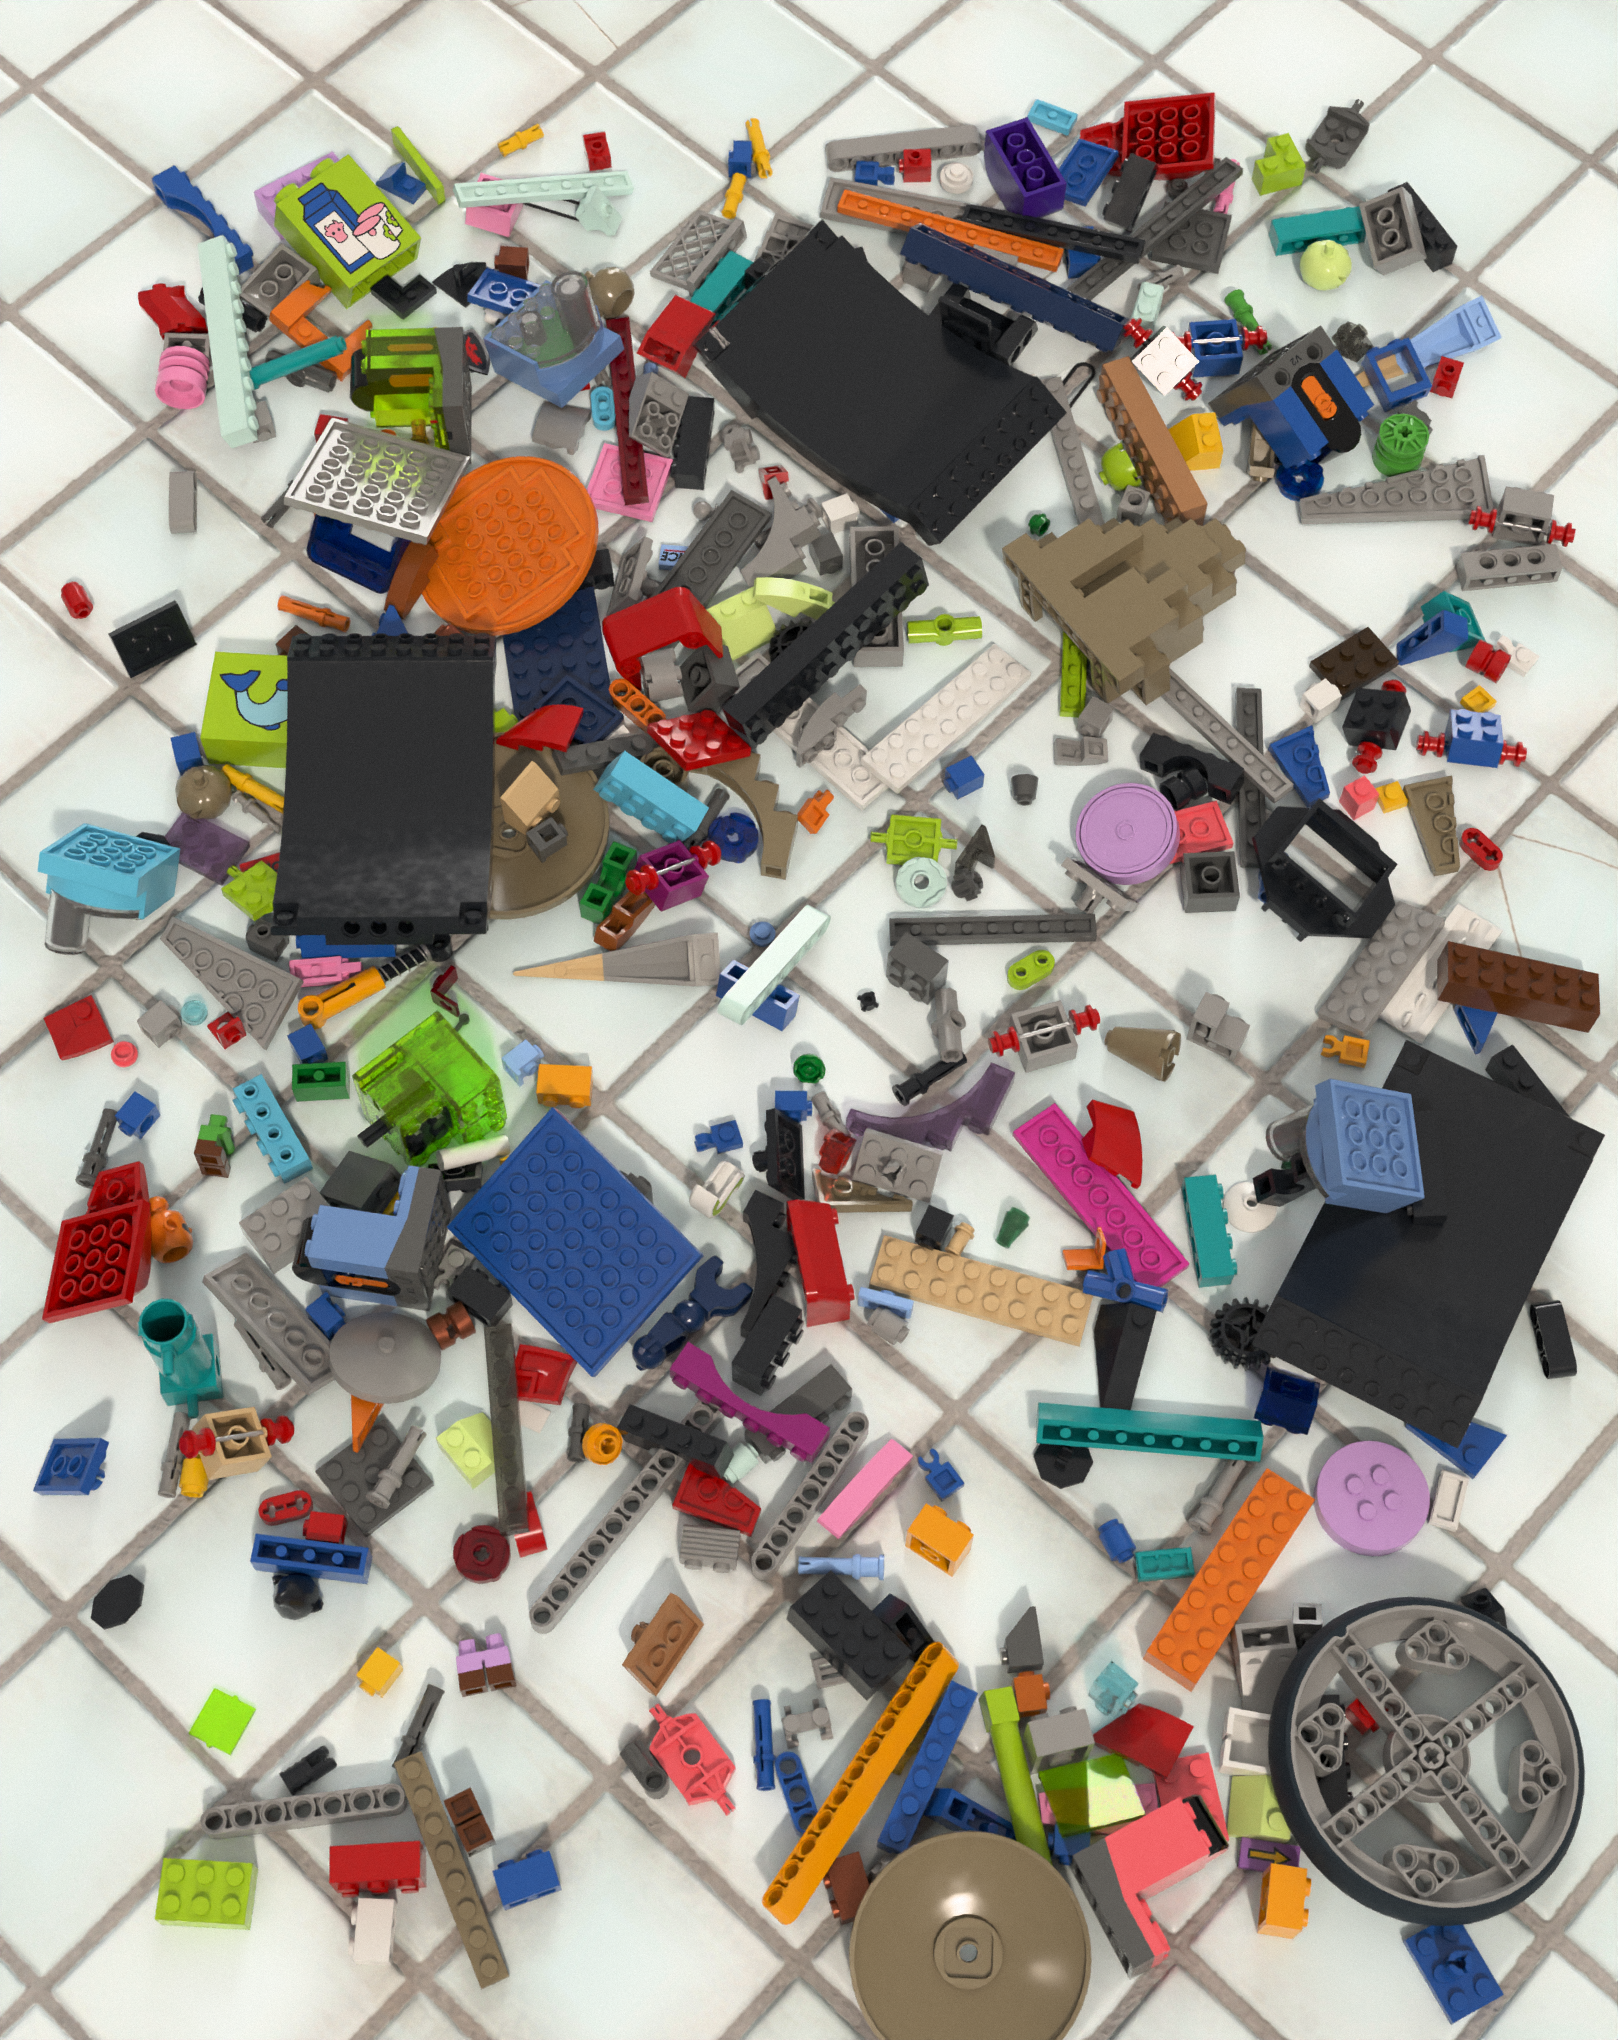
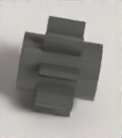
M965 868L953 876L954 880L951 883V887L956 897H965L967 902L978 898L977 895L981 894V889L983 888V880L978 872H969V869Z

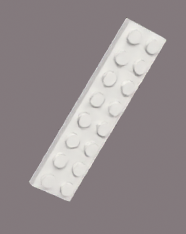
M996 644L992 645L861 758L860 764L898 794L1027 682L1031 677V672Z
M759 652L735 670L740 688L732 696L739 693L770 664ZM809 697L799 710L794 711L786 718L783 725L776 728L773 732L797 752L803 730L820 706ZM842 726L837 727L835 743L828 749L824 748L811 763H808L861 811L889 788L860 764L861 758L869 750Z

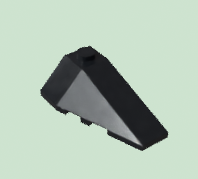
M1132 1303L1100 1306L1094 1328L1100 1408L1131 1410L1157 1310Z

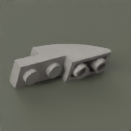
M861 684L843 698L834 692L812 715L803 730L796 752V765L799 768L805 763H811L824 748H830L836 741L837 727L843 726L848 717L853 713H859L866 705L867 690Z

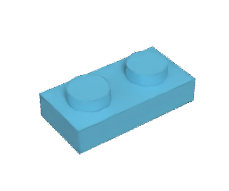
M1036 99L1027 117L1032 123L1068 136L1077 121L1078 114Z

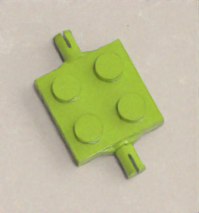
M891 814L887 833L871 831L870 842L886 843V864L903 865L915 857L930 858L938 863V855L941 852V848L957 850L958 839L942 838L941 819Z
M262 860L245 872L239 870L235 865L228 868L227 873L234 880L221 888L225 898L254 922L263 915L273 911V898L277 873Z

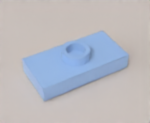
M864 1287L860 1288L858 1295L859 1306L876 1310L877 1307L887 1308L902 1318H911L913 1300L898 1297L895 1293L888 1290H881L879 1292Z

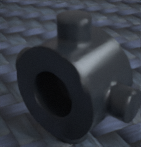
M873 991L866 992L862 996L858 995L857 997L863 1012L873 1010L879 1006Z

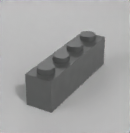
M830 1364L770 1412L788 1415L806 1413L825 1424L830 1418L828 1415L836 1409L841 1411L851 1402L850 1398H852V1388ZM748 1429L744 1431L746 1442L753 1446L765 1464L771 1460L773 1462L779 1460L786 1453L785 1447L782 1445L781 1447L772 1445L766 1440L767 1436L759 1431L756 1433Z

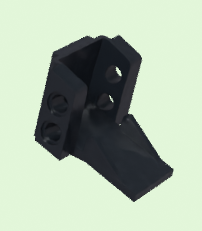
M955 283L950 286L944 296L938 299V304L929 314L931 318L962 340L1008 366L1014 364L1038 331L1036 321L1022 314L1016 321L971 300L970 290L961 284Z

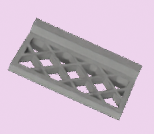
M699 210L650 270V276L688 290L690 297H692L694 291L703 285L706 276L716 269L719 260L722 257L725 258L730 250L735 253L746 240L747 234L744 221L736 218L731 222ZM701 220L710 222L709 225L697 228ZM721 228L727 229L724 233L716 235L715 230ZM713 231V236L700 238L699 234ZM697 235L698 240L685 243L687 237ZM716 242L712 248L703 249V245ZM700 246L701 251L688 254V249ZM685 251L684 256L672 259L674 253ZM703 258L699 264L691 266L690 261ZM688 262V267L675 269L674 265ZM669 266H672L673 271L670 272H660L662 268H666ZM691 273L686 281L678 279V276Z

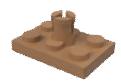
M671 1592L649 1624L639 1622L640 1625L636 1624L634 1626L631 1640L635 1643V1646L622 1663V1666L642 1687L654 1696H657L704 1626L703 1622L681 1598Z

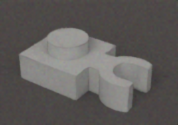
M451 1244L439 1265V1270L444 1274L439 1275L435 1279V1289L438 1290L443 1283L450 1284V1287L467 1265L469 1267L473 1266L476 1257L472 1253Z

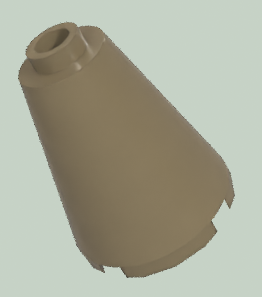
M1116 1026L1113 1030L1107 1032L1105 1045H1107V1050L1156 1080L1165 1082L1174 1070L1175 1064L1172 1061L1174 1055H1179L1181 1034L1175 1030Z

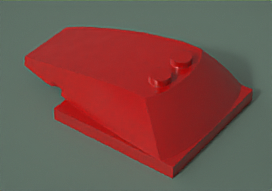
M1215 92L1124 102L1123 118H1120L1116 123L1107 122L1080 130V139L1119 152L1118 159L1107 175L1121 177L1123 173L1121 172L1122 163L1132 153L1158 165L1159 168L1154 180L1171 181L1172 179L1184 180L1192 178L1204 170L1214 169Z
M140 1161L99 1172L87 1202L88 1210L86 1214L61 1222L42 1320L50 1324L133 1303L134 1296L139 1294L148 1285L151 1270V1203H149L144 1164Z

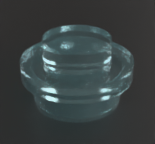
M197 1000L186 1002L181 1009L183 1021L192 1026L203 1023L208 1015L205 1004Z

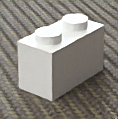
M358 1898V1906H353L351 1924L356 1925L355 1937H350L348 1954L353 1956L352 1960L355 1964L392 1966L398 1906L394 1899Z

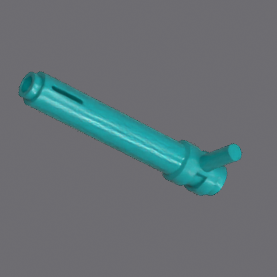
M335 335L255 367L251 366L252 369L249 371L254 390L259 389L260 385L343 354L347 350L344 338Z

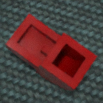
M532 1492L504 1499L520 1558L548 1550Z

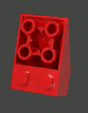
M675 295L646 332L637 354L651 363H655L672 373L686 378L698 353L692 345L709 330L716 314Z

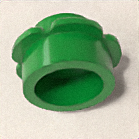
M1035 514L1028 523L1029 531L1032 535L1042 536L1045 534L1050 526V520L1046 518V514Z

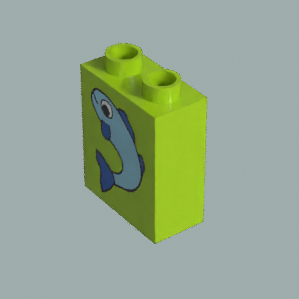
M215 652L200 735L209 764L286 768L287 656Z

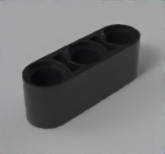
M1553 1300L1531 1303L1530 1318L1544 1376L1546 1379L1576 1376L1577 1364L1561 1301Z

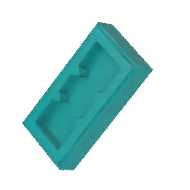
M1191 1547L1134 1553L1138 1582L1195 1576Z

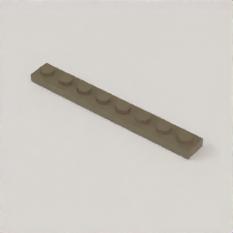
M422 1751L394 1762L481 1989L510 1977Z

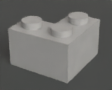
M1205 992L1193 1015L1186 1039L1234 1061L1247 1037L1250 1025L1246 1024L1239 1017L1227 1015L1230 1003L1225 1001L1223 997Z

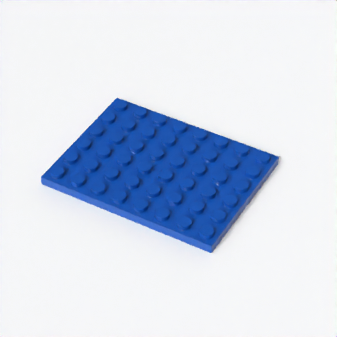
M552 1107L447 1226L459 1241L510 1291L520 1304L591 1377H596L704 1256L555 1107Z

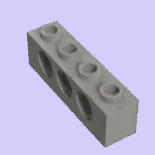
M1539 544L1531 547L1517 546L1510 549H1491L1480 552L1468 551L1461 553L1456 566L1462 591L1557 582L1563 569L1556 544Z

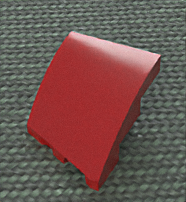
M557 704L535 709L498 737L496 744L514 750H519L520 746L538 751H543L544 747H549L567 753L583 716V708Z
M1091 1100L1086 1107L1093 1127L1081 1139L1088 1160L1103 1167L1114 1176L1118 1174L1130 1180L1132 1188L1138 1189L1142 1180L1143 1160L1141 1136L1134 1111Z
M1139 1703L1094 1733V1745L1111 1755L1112 1753L1117 1754L1137 1767L1141 1765L1166 1780L1194 1726L1169 1713Z

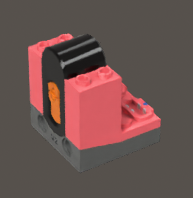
M1199 1794L1191 1795L1183 1800L1178 1797L1079 1851L1072 1857L1071 1871L1130 1980L1167 1959L1168 1953L1171 1950L1157 1922H1150L1152 1913L1145 1900L1202 1870L1208 1862L1228 1850L1229 1844L1203 1797Z

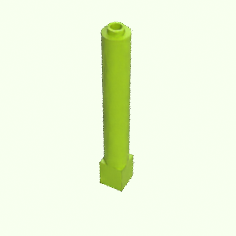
M1012 1686L986 1690L978 1700L986 1733L990 1732L1016 1841L1033 1849L1053 1866L1018 1727L1020 1717Z

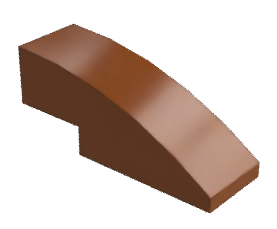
M410 542L391 581L384 606L385 612L389 605H393L400 618L405 620L430 582L426 575L439 557L432 545Z
M629 891L613 906L611 914L597 926L594 942L610 952L619 950L655 907L654 902L646 892L641 895H635Z

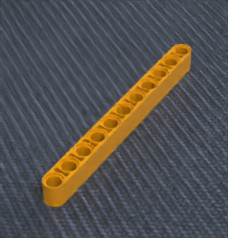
M933 1642L924 1649L762 1898V1904L781 1924H791L800 1915L956 1674L959 1663L941 1642Z

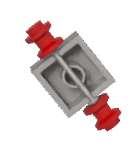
M1506 486L1498 509H1492L1490 513L1482 512L1481 506H1477L1476 510H1471L1468 524L1472 525V530H1477L1479 526L1486 527L1488 533L1493 532L1492 538L1534 546L1541 544L1544 536H1547V544L1558 540L1561 541L1563 547H1567L1568 542L1573 543L1576 531L1575 528H1572V523L1570 522L1565 526H1558L1556 520H1551L1554 495L1524 490L1518 487Z
M1059 1000L1012 1013L1006 1034L999 1035L997 1031L991 1032V1038H988L990 1051L992 1054L996 1053L998 1057H1002L1004 1050L1012 1049L1015 1053L1018 1052L1025 1073L1073 1060L1076 1058L1078 1049L1074 1034L1076 1036L1080 1035L1082 1028L1089 1027L1091 1031L1097 1030V1024H1100L1098 1010L1096 1008L1093 1009L1091 1005H1086L1084 1012L1077 1013L1072 1009L1068 1012V1019L1062 1002Z

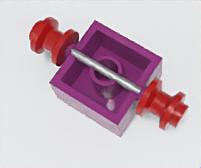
M678 840L640 855L635 868L627 873L626 887L635 895H641L646 892L661 912L702 895L709 878L704 869L707 868L708 864L711 866L719 864L721 849L713 841L708 840L702 844V847L695 845L688 851L683 843Z

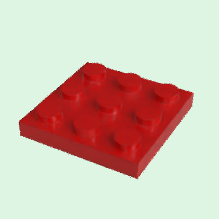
M704 710L695 714L660 720L659 722L648 724L647 733L685 771L749 757L751 754V747L713 710Z

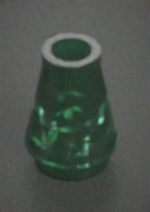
M1012 1207L1010 1211H1006L995 1242L1009 1249L1011 1244L1029 1226L1028 1221L1030 1217L1015 1207Z

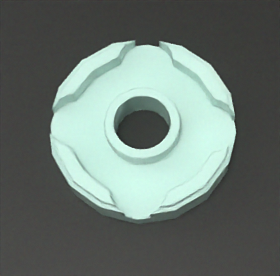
M925 857L912 858L905 862L898 871L896 878L897 892L901 899L909 906L929 908L938 903L944 896L947 887L946 874L942 866L933 859ZM925 876L929 881V885L925 889H918L914 885L916 877Z

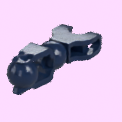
M718 1256L711 1257L697 1269L694 1290L689 1294V1300L677 1303L672 1313H664L647 1335L636 1340L631 1351L636 1367L640 1371L659 1367L668 1356L681 1349L688 1339V1334L699 1331L705 1324V1321L708 1322L716 1316L730 1317L738 1313L749 1302L754 1290L747 1283H741L733 1289H724L718 1286L715 1280L722 1273L724 1262Z

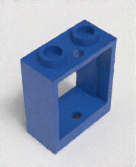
M1409 337L1403 340L1395 339L1380 349L1379 347H1374L1368 350L1361 363L1384 412L1424 398L1432 388V384ZM1402 352L1417 383L1391 392L1376 361Z

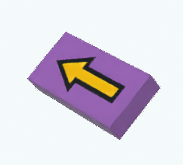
M1241 1837L1238 1868L1264 1872L1271 1863L1299 1867L1301 1848L1295 1845Z

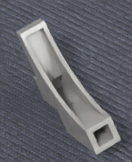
M776 476L767 481L774 500V518L771 531L759 553L749 564L740 570L749 588L754 586V580L757 577L791 579L806 570L807 567L803 562L806 556L801 548L822 536L817 528L821 523L815 513L809 514L805 507L800 508L796 500L791 502L789 496L792 495L785 482L780 484Z

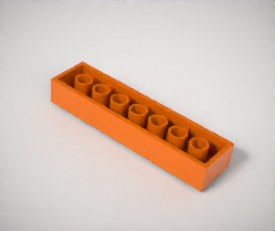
M1266 1468L1149 1646L1143 1660L1192 1692L1308 1513L1315 1499Z

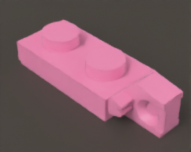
M341 956L289 961L290 974L304 981L301 987L339 984L363 971L361 962H349L348 958H342Z

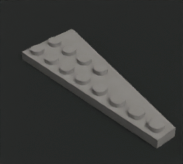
M1478 455V458L1467 461L1464 459L1457 460L1455 464L1447 466L1437 465L1434 469L1419 472V470L1388 477L1386 481L1374 484L1372 481L1367 482L1364 486L1351 489V487L1343 488L1341 492L1333 494L1323 493L1302 498L1299 502L1301 525L1467 520L1471 510H1476L1477 506H1481L1482 512L1487 513L1494 509L1485 455Z

